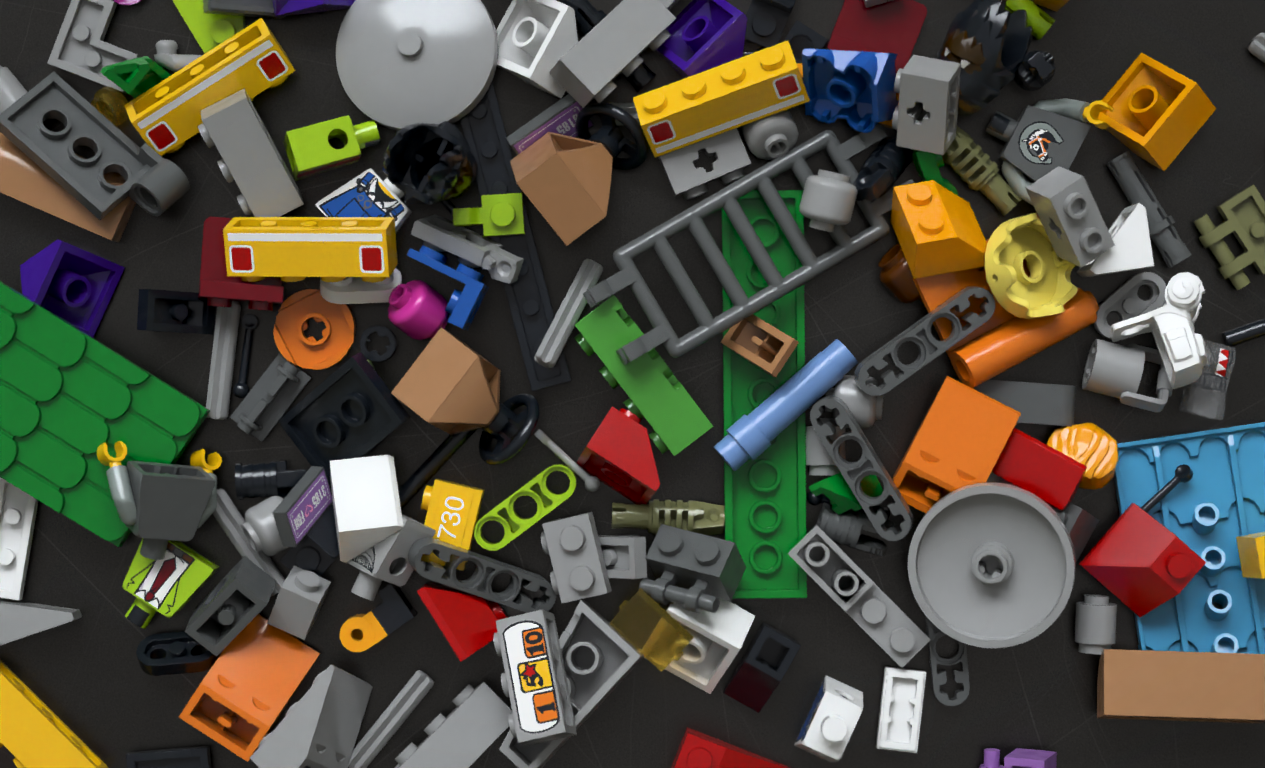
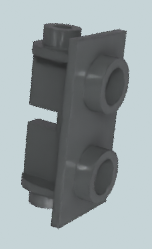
M279 353L230 418L245 433L252 434L263 442L278 420L281 419L311 380V377L296 365L287 361Z

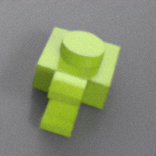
M523 193L481 195L482 208L453 209V225L455 227L483 225L484 237L525 235Z

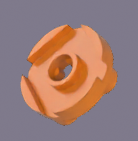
M305 289L294 293L282 303L278 310L279 313L276 316L273 330L276 346L287 361L301 368L323 370L335 366L347 356L355 343L356 323L350 307L347 304H334L326 301L318 289ZM311 318H314L317 323L322 321L325 323L326 328L322 331L323 338L319 341L313 336L307 338L304 334V331L309 328L307 321Z

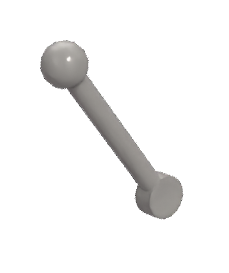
M541 429L537 430L534 435L585 482L584 485L588 491L594 492L599 489L600 480L596 476L588 475Z

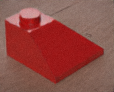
M612 406L576 463L585 472L596 476L601 482L635 504H647L660 486L647 428L640 424V418L631 411L624 408L617 410Z
M1132 502L1079 565L1141 618L1178 595L1206 562L1175 534Z
M429 581L417 590L418 595L460 662L493 640V635L497 632L496 620L508 618L500 603L489 601L488 599L444 584Z

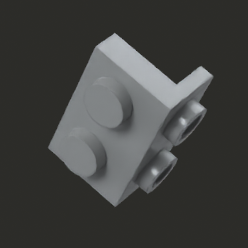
M593 512L562 519L559 518L542 524L544 531L541 532V544L545 554L550 555L553 571L550 574L551 585L555 594L560 596L561 604L607 594L612 591Z

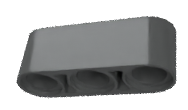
M989 379L973 388L1020 412L1021 415L1017 423L1058 426L1074 425L1077 386Z

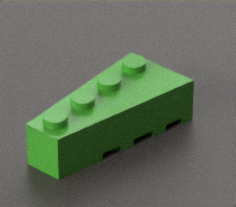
M615 295L611 296L575 324V327L580 332L574 337L588 357L593 353L598 355L604 363V366L599 369L600 373L613 389L620 385L630 397L623 403L640 420L645 417L654 431L648 435L662 454L670 450L676 456L713 427L654 348L628 364H623L616 351L644 334L623 309Z

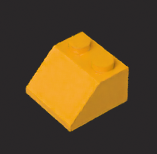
M1141 52L1101 100L1110 105L1114 111L1103 110L1099 113L1097 119L1109 124L1106 130L1137 156L1165 171L1214 113L1216 107L1196 82Z
M934 180L893 187L891 224L914 279L985 266L987 242L968 201Z

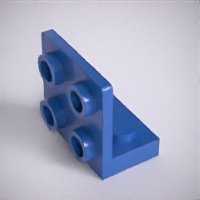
M424 245L421 246L419 252L409 248L408 257L465 284L462 292L455 289L445 311L451 314L447 322L468 331L489 289L487 285L481 283L484 275L461 263L454 270L444 265L447 257Z

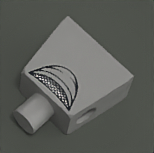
M402 514L404 528L347 562L360 570L351 592L367 600L374 601L382 580L400 587L405 585L414 571L408 558L410 548L419 539L425 537L433 538L436 530Z

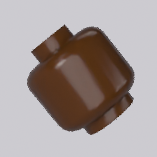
M900 243L890 248L880 260L879 267L881 270L879 279L900 302L912 303L916 300L923 302L913 281V275Z

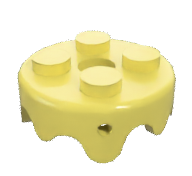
M1036 212L1009 219L993 231L985 251L986 280L992 294L1007 312L1024 319H1035L1059 314L1065 311L1063 305L1077 293L1078 288L1071 283L1070 279L1071 271L1076 265L1056 255L1040 219L1037 218ZM1024 259L1027 261V268L1030 272L1029 277L1023 269Z

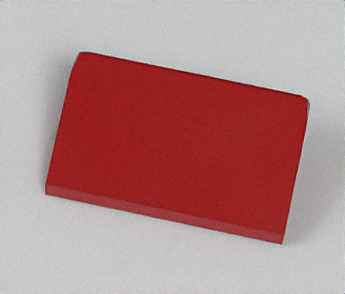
M1014 427L992 472L1009 483L1033 493L1055 508L1065 510L1076 495L1087 466Z

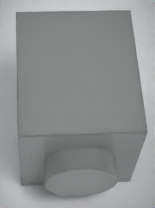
M294 565L280 588L267 624L305 640L318 617L331 581L319 577L312 571L304 570Z

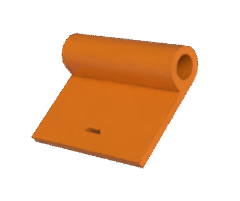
M1024 259L1023 269L1029 277L1030 272L1027 268V261ZM984 267L913 278L928 313L968 286L981 287L992 294L986 280ZM1077 287V293L1074 297L1063 305L1064 312L1041 318L1024 319L1007 312L993 295L995 300L993 316L946 350L962 383L975 388L1095 323L1097 320L1096 312L1099 310L1096 298L1090 291H1084ZM971 295L968 298L970 306L961 313L957 312L955 307L950 309V312L960 320L962 327L966 325V322L961 319L962 316L968 312H974L978 315L982 312L980 304L984 301L983 297L978 299ZM945 317L936 319L933 322L940 339L945 340L952 332L951 322Z

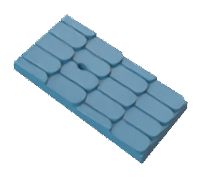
M1265 422L1117 444L1118 463L1115 468L1114 483L1119 517L1132 502L1141 508L1175 477V470L1178 466L1184 464L1190 467L1193 471L1191 480L1185 483L1180 482L1148 514L1175 534L1206 562L1178 595L1141 618L1134 613L1139 650L1265 654V578H1246L1242 576L1236 540L1238 536L1265 532ZM1212 603H1219L1223 609L1215 608Z

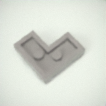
M71 0L47 63L126 94L124 90L105 77L100 71L105 66L141 56L103 41L117 3L111 0Z

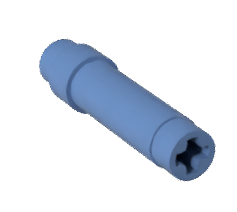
M835 339L748 416L744 414L726 430L728 434L714 446V449L734 471L739 469L749 459L754 461L772 445L770 442L836 385L845 374L858 364V361L842 342Z

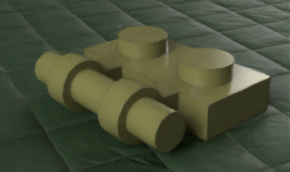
M1254 184L1216 207L1225 220L1223 223L1215 227L1207 214L1193 222L1202 235L1199 237V240L1204 248L1209 247L1221 265L1218 269L1224 279L1229 278L1237 291L1251 283L1243 271V268L1251 263L1259 275L1265 274V201ZM1230 233L1234 234L1245 251L1237 257H1234L1223 239Z

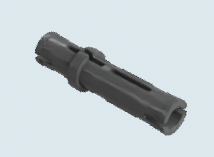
M1129 150L1106 163V166L1116 178L1131 206L1140 203L1146 208L1150 237L1162 254L1168 268L1191 256V252L1183 243L1173 225L1176 221L1172 215L1168 216L1160 205L1156 195L1135 164Z

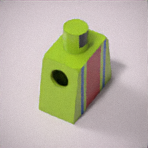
M349 115L287 131L283 141L295 181L357 162L361 156L360 149L381 143L374 120L352 125ZM339 138L343 142L344 148L335 149L329 144L328 140Z

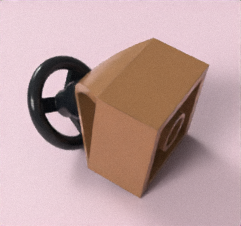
M591 103L581 109L576 119V131L579 138L547 132L510 160L517 185L566 246L606 217L612 168L632 170L642 165L648 156L649 144L641 125L628 112L609 103ZM600 115L602 127L591 136L588 129V121L592 116ZM615 119L630 131L636 144L624 137L621 130L617 128ZM621 151H624L631 157L620 158L617 156Z
M442 327L391 392L392 395L425 421L450 435L477 428L482 429L479 441V454L481 459L490 465H498L508 461L525 446L536 428L540 413L538 401L530 394H518L503 404L499 402L501 370ZM520 406L527 407L518 415L512 412ZM521 428L520 432L517 434V436L514 438V440L510 443V440L515 436V434L517 433L518 429ZM494 438L497 440V444L492 452L491 442Z

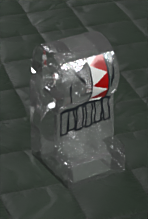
M1204 339L1208 362L1203 367L1200 378L1185 386L1179 411L1222 421L1226 407L1224 401L1235 363L1236 349Z

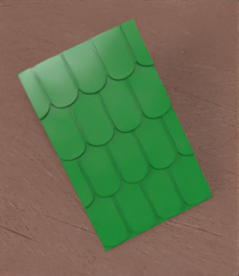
M0 281V477L102 539L111 542L117 547H122L132 531L120 520L111 497L106 474L110 467L100 463L96 455L97 448L106 442L108 453L115 458L114 444L118 441L123 442L127 446V455L121 462L126 467L128 460L176 464L210 410Z

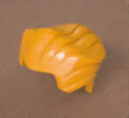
M1093 423L1075 424L1060 427L1053 431L1047 445L1087 466L1079 488L1096 490L1103 488L1114 477L1115 468L1118 463V445L1111 435Z

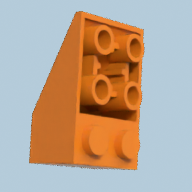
M946 376L892 478L906 503L927 513L938 500L954 490L967 485L986 483L1021 413Z
M260 614L225 647L179 716L180 719L247 762L258 749L260 741L269 734L320 655L319 652L293 635L267 624L268 619Z

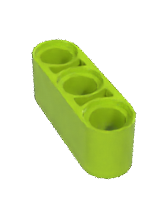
M553 464L547 467L476 523L474 537L477 544L489 551H496L505 547L574 493L577 485L575 473L564 464ZM554 471H562L570 479L569 489L562 494L553 493L547 486L548 475ZM526 495L532 497L537 503L536 514L531 518L520 517L516 513L514 506L517 498ZM489 520L500 522L504 527V538L496 543L487 541L482 534L485 522Z

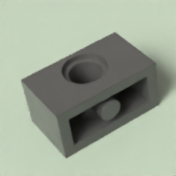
M244 556L194 608L185 633L217 657L268 604L276 580Z

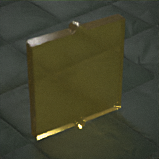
M641 588L629 602L625 600L619 606L621 611L609 623L660 672L673 659L678 661L683 656L682 650L694 638Z

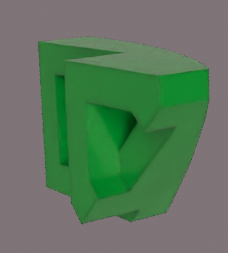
M148 56L103 67L100 71L105 77L134 98L171 76L169 72Z
M841 472L809 486L811 493L815 496L822 493L827 496L832 504V510L838 515L851 508L854 511L863 509ZM868 475L862 479L861 488L866 495L877 497L883 493L876 475Z

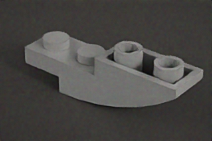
M815 525L787 553L901 668L931 640L818 525Z

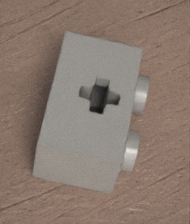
M913 55L904 69L900 68L898 70L894 91L899 93V105L896 106L892 118V128L897 130L896 146L940 155L945 154L956 137L961 63Z
M737 128L658 157L675 198L684 194L686 201L707 193L708 188L706 185L721 179L723 185L741 179L746 176L744 169L751 165ZM700 152H705L707 157L715 155L716 161L712 163L711 172H706L703 167L695 168L694 163L698 161Z
M1058 166L1025 188L1058 257L1082 268L1115 246L1084 176Z

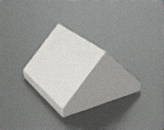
M1140 203L1124 208L1108 230L1115 246L1082 268L1080 267L1076 273L1084 278L1154 266L1146 208Z
M387 454L330 461L331 492L340 561L347 563L404 528L394 457Z

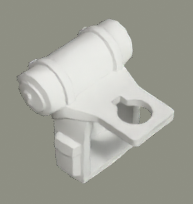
M1189 272L1178 273L1171 278L1165 288V303L1162 307L1111 325L1112 342L1152 332L1172 389L1197 381L1202 374L1203 367L1208 362L1206 343L1203 336L1194 333V323L1199 316V310L1202 309L1200 302L1205 289L1199 277Z

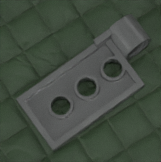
M54 71L0 114V132L99 220L104 218L128 196L150 215L160 216L190 189L188 178L174 162L161 157L147 143L142 147L136 145ZM48 119H57L64 124L65 129L53 132L48 130L43 125V122ZM80 145L88 146L95 152V156L83 159L78 157L73 149ZM109 172L119 173L124 177L125 183L119 186L111 185L106 182L104 175Z

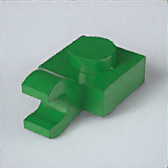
M910 149L912 161L922 182L934 180L958 195L954 185L941 176L939 168L944 167V161L940 154Z

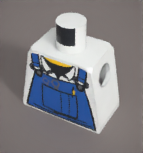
M371 168L315 204L326 217H394L395 233L398 232L412 213L400 199L405 193L393 185L388 178L383 181Z
M826 675L794 746L831 763L839 761L864 707L863 692Z

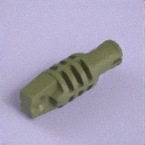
M957 126L955 139L945 154L941 155L943 161L950 165L955 173L961 176L960 179L963 182L966 181L969 184L968 187L971 190L974 189L976 192L980 190L1005 216L1022 199L1014 193L1012 188L999 175L998 171L1000 169L997 167L998 164L995 161L992 162L989 159L990 156L973 142L974 139Z
M653 499V501H649V504L641 505L613 502L611 529H648V533L656 535L661 524L703 535L723 534L725 509L723 505L688 500V502H683V500L673 502L667 499L665 501Z

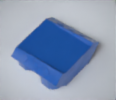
M804 48L802 52L803 82L810 100L805 103L806 115H811L818 121L829 124L835 122L837 118L846 119L850 127L863 133L871 132L879 122L892 120L894 110L899 103L894 91L896 78L895 59L897 54Z

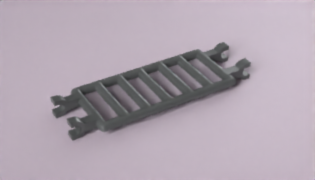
M880 123L871 132H861L842 144L833 131L825 130L789 150L785 155L775 158L614 251L613 259L620 271L589 288L583 293V296L590 308L628 286L632 290L654 329L616 351L623 364H628L662 343L671 357H681L886 237L890 228L883 214L892 210L893 190L877 200H856L870 227L850 238L844 226L835 225L834 231L829 232L836 247L816 257L771 181L792 169L804 190L806 179L810 175H814L805 160L825 149L838 172L851 176L849 183L853 184L858 176V172L850 158L887 137ZM910 179L902 185L912 184L914 181ZM756 188L802 264V267L783 278L737 199ZM721 208L724 209L768 287L749 298L702 220ZM687 228L690 230L734 305L715 318L711 315L667 240ZM654 248L699 327L680 338L677 337L633 261L634 258Z

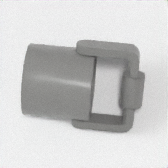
M1095 339L1092 343L1083 373V390L1119 398L1122 404L1152 412H1161L1164 409L1168 397L1172 395L1173 389L1157 349L1137 344L1124 346L1100 339ZM1145 361L1161 365L1156 387L1157 398L1137 394Z

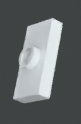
M885 666L875 746L877 749L917 753L926 671Z

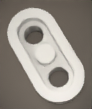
M395 268L390 277H386L383 281L372 283L362 281L361 277H346V279L339 282H324L320 277V294L326 301L334 304L389 302V296L394 288L402 284V275Z

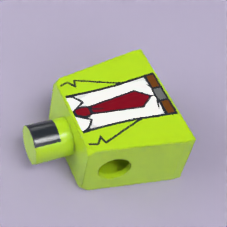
M142 538L122 585L124 590L137 597L125 617L135 625L146 629L157 611L168 618L176 616L217 572L219 566L181 541L174 540L168 541L164 559L154 560L146 558L140 554Z

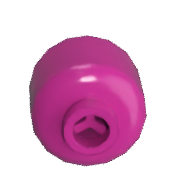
M412 280L406 284H400L394 288L389 296L388 318L393 325L414 340L433 338L441 327L444 329L447 325L449 315L445 309L448 302L425 281Z

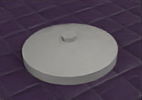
M355 0L341 23L336 42L338 75L351 101L370 119L396 131L416 123L441 125L444 121H448L453 124L463 118L481 101L489 89L498 61L496 28L492 17L481 0Z
M987 482L967 485L945 495L924 515L916 528L909 547L908 577L911 590L920 609L946 635L962 643L981 648L1016 646L1043 633L1056 621L1064 610L1070 598L1075 579L1076 560L1074 547L1063 521L1041 498L1020 487L1004 483Z

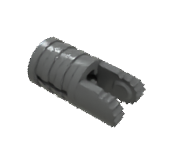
M823 503L816 525L833 542H837L840 545H848L850 548L871 554L885 555L887 546L884 542L871 536L860 534L861 529L877 533L866 514L848 510L838 515L832 510V506L829 503ZM886 520L884 522L887 529L895 526L892 521Z

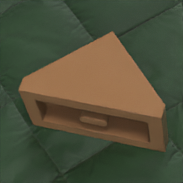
M752 314L730 327L720 343L772 377H777L799 342Z

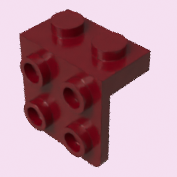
M845 0L826 49L897 54L895 59V73L897 74L900 68L904 69L909 61L925 21L927 8L925 5L913 0H892L868 8L865 7L863 0Z
M208 217L204 221L198 298H207V306L231 308L232 300L249 301L248 309L273 311V303H283L284 286H282L281 277H265V279L256 282H245L241 280V277H227L223 228L232 218Z

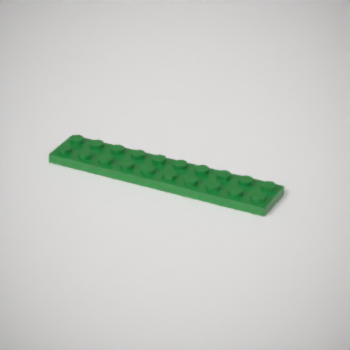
M753 190L737 199L782 278L802 267L801 262L760 192ZM777 190L804 235V216L799 211L803 190ZM721 208L722 254L749 298L768 287L724 209ZM804 285L753 314L799 342L777 377H772L723 345L724 437L728 434L726 430L744 414L748 416L805 365ZM722 287L723 313L734 305ZM729 329L723 331V338ZM805 412L770 442L772 445L754 461L749 459L736 471L724 461V540L735 542L746 565L744 574L732 599L807 598V573L787 554L806 535Z

